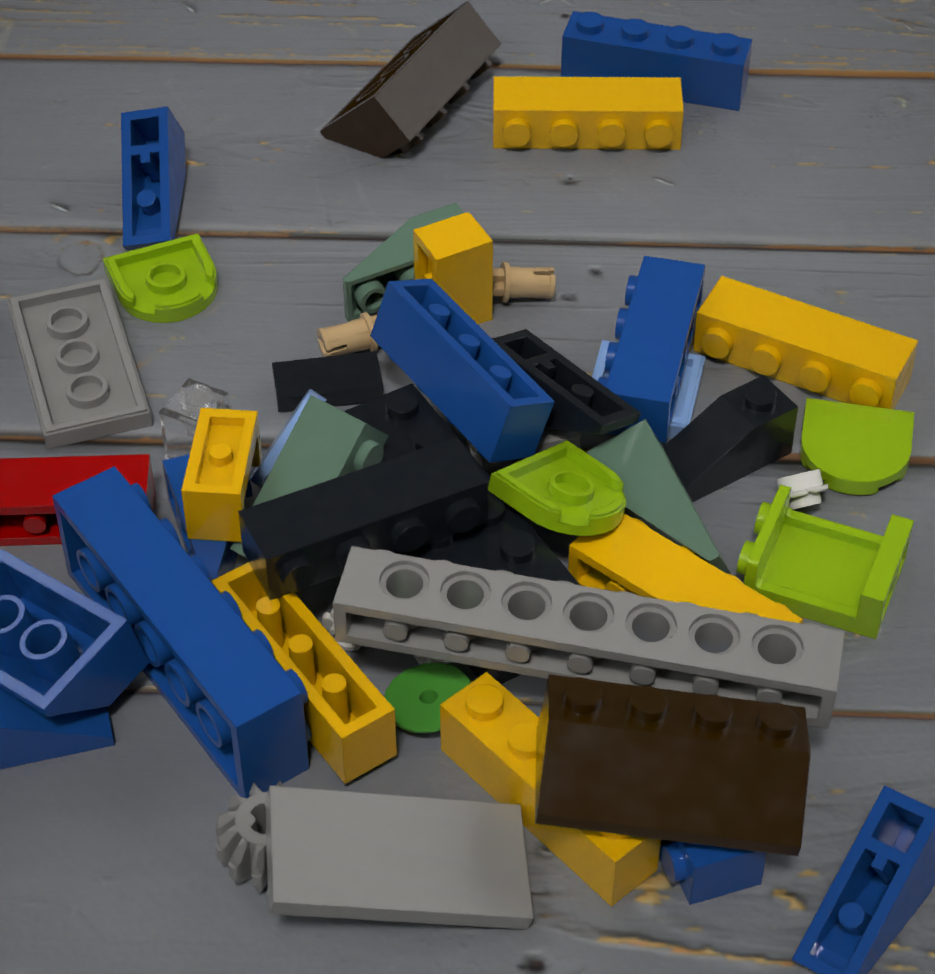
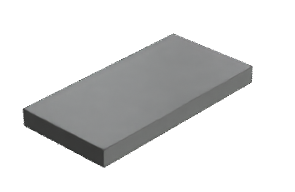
M107 278L7 299L9 313L46 449L153 426L147 399Z
M270 786L265 797L269 914L526 930L533 920L520 804Z

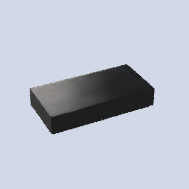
M376 351L272 363L278 412L294 411L309 389L327 399L326 403L332 406L364 403L384 395Z

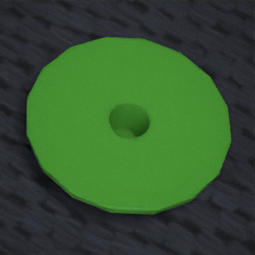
M423 663L408 668L396 676L386 689L385 698L395 709V723L399 728L414 733H434L440 731V704L471 682L468 676L456 667L443 663Z

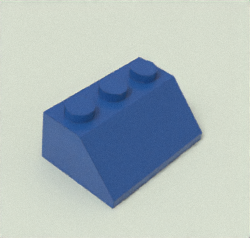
M1 549L0 688L47 717L110 706L149 663L128 620Z

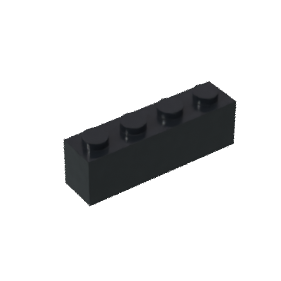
M456 436L238 511L243 553L269 600L292 592L305 590L314 584L342 575L351 546L372 550H388L395 554L414 551L426 544L457 533L470 531L474 527L488 523V481Z

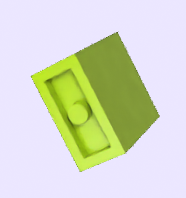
M780 484L773 502L763 501L760 506L754 526V534L758 536L755 542L745 541L738 559L736 573L745 576V585L770 600L785 605L792 613L799 617L876 640L906 561L914 520L892 514L884 536L792 510L789 507L791 487Z

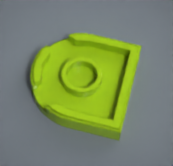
M199 234L103 258L105 273L120 305L130 315L144 321L171 323L191 318L204 311L213 302L217 294L216 268Z
M806 398L799 452L801 462L807 469H820L824 485L828 484V488L850 495L878 493L879 487L888 485L893 481H900L907 472L912 451L915 412Z
M568 440L491 473L488 491L528 519L542 527L568 535L593 536L609 532L620 524L626 509V498L622 491L624 484L620 477L610 468Z

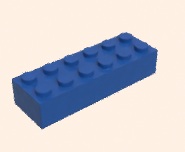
M114 466L52 495L68 575L86 597L128 620L149 660L143 672L238 795L243 798H249V791L253 782L262 792H268L269 787L276 786L279 781L283 784L308 770L307 742L312 737L304 716L303 704L308 702V695L303 682L294 670L288 669L284 671L275 660L273 649L266 636L258 629L251 631L242 620L240 609L232 595L227 591L220 593L211 583L209 572L201 558L197 554L189 556L181 547L180 539L171 522L167 518L159 520L152 512L149 500L138 483L130 485Z

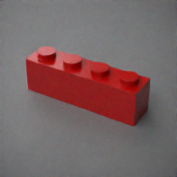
M150 454L0 458V546L62 544L52 495L114 466L130 485L138 483L141 486L154 513L156 491Z

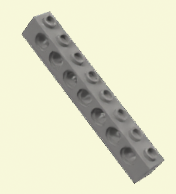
M351 546L333 601L335 641L545 679H548L549 674L574 678L581 677L590 680L651 686L667 690L713 694L729 698L805 707L807 726L829 729L836 699L845 631L824 628L812 623L801 624L760 617L753 613L719 610L698 606L690 602H673L638 596L626 591L615 592L575 585L568 581H551L517 575L505 570L493 571L454 564L446 560H430L395 554L388 550H372Z

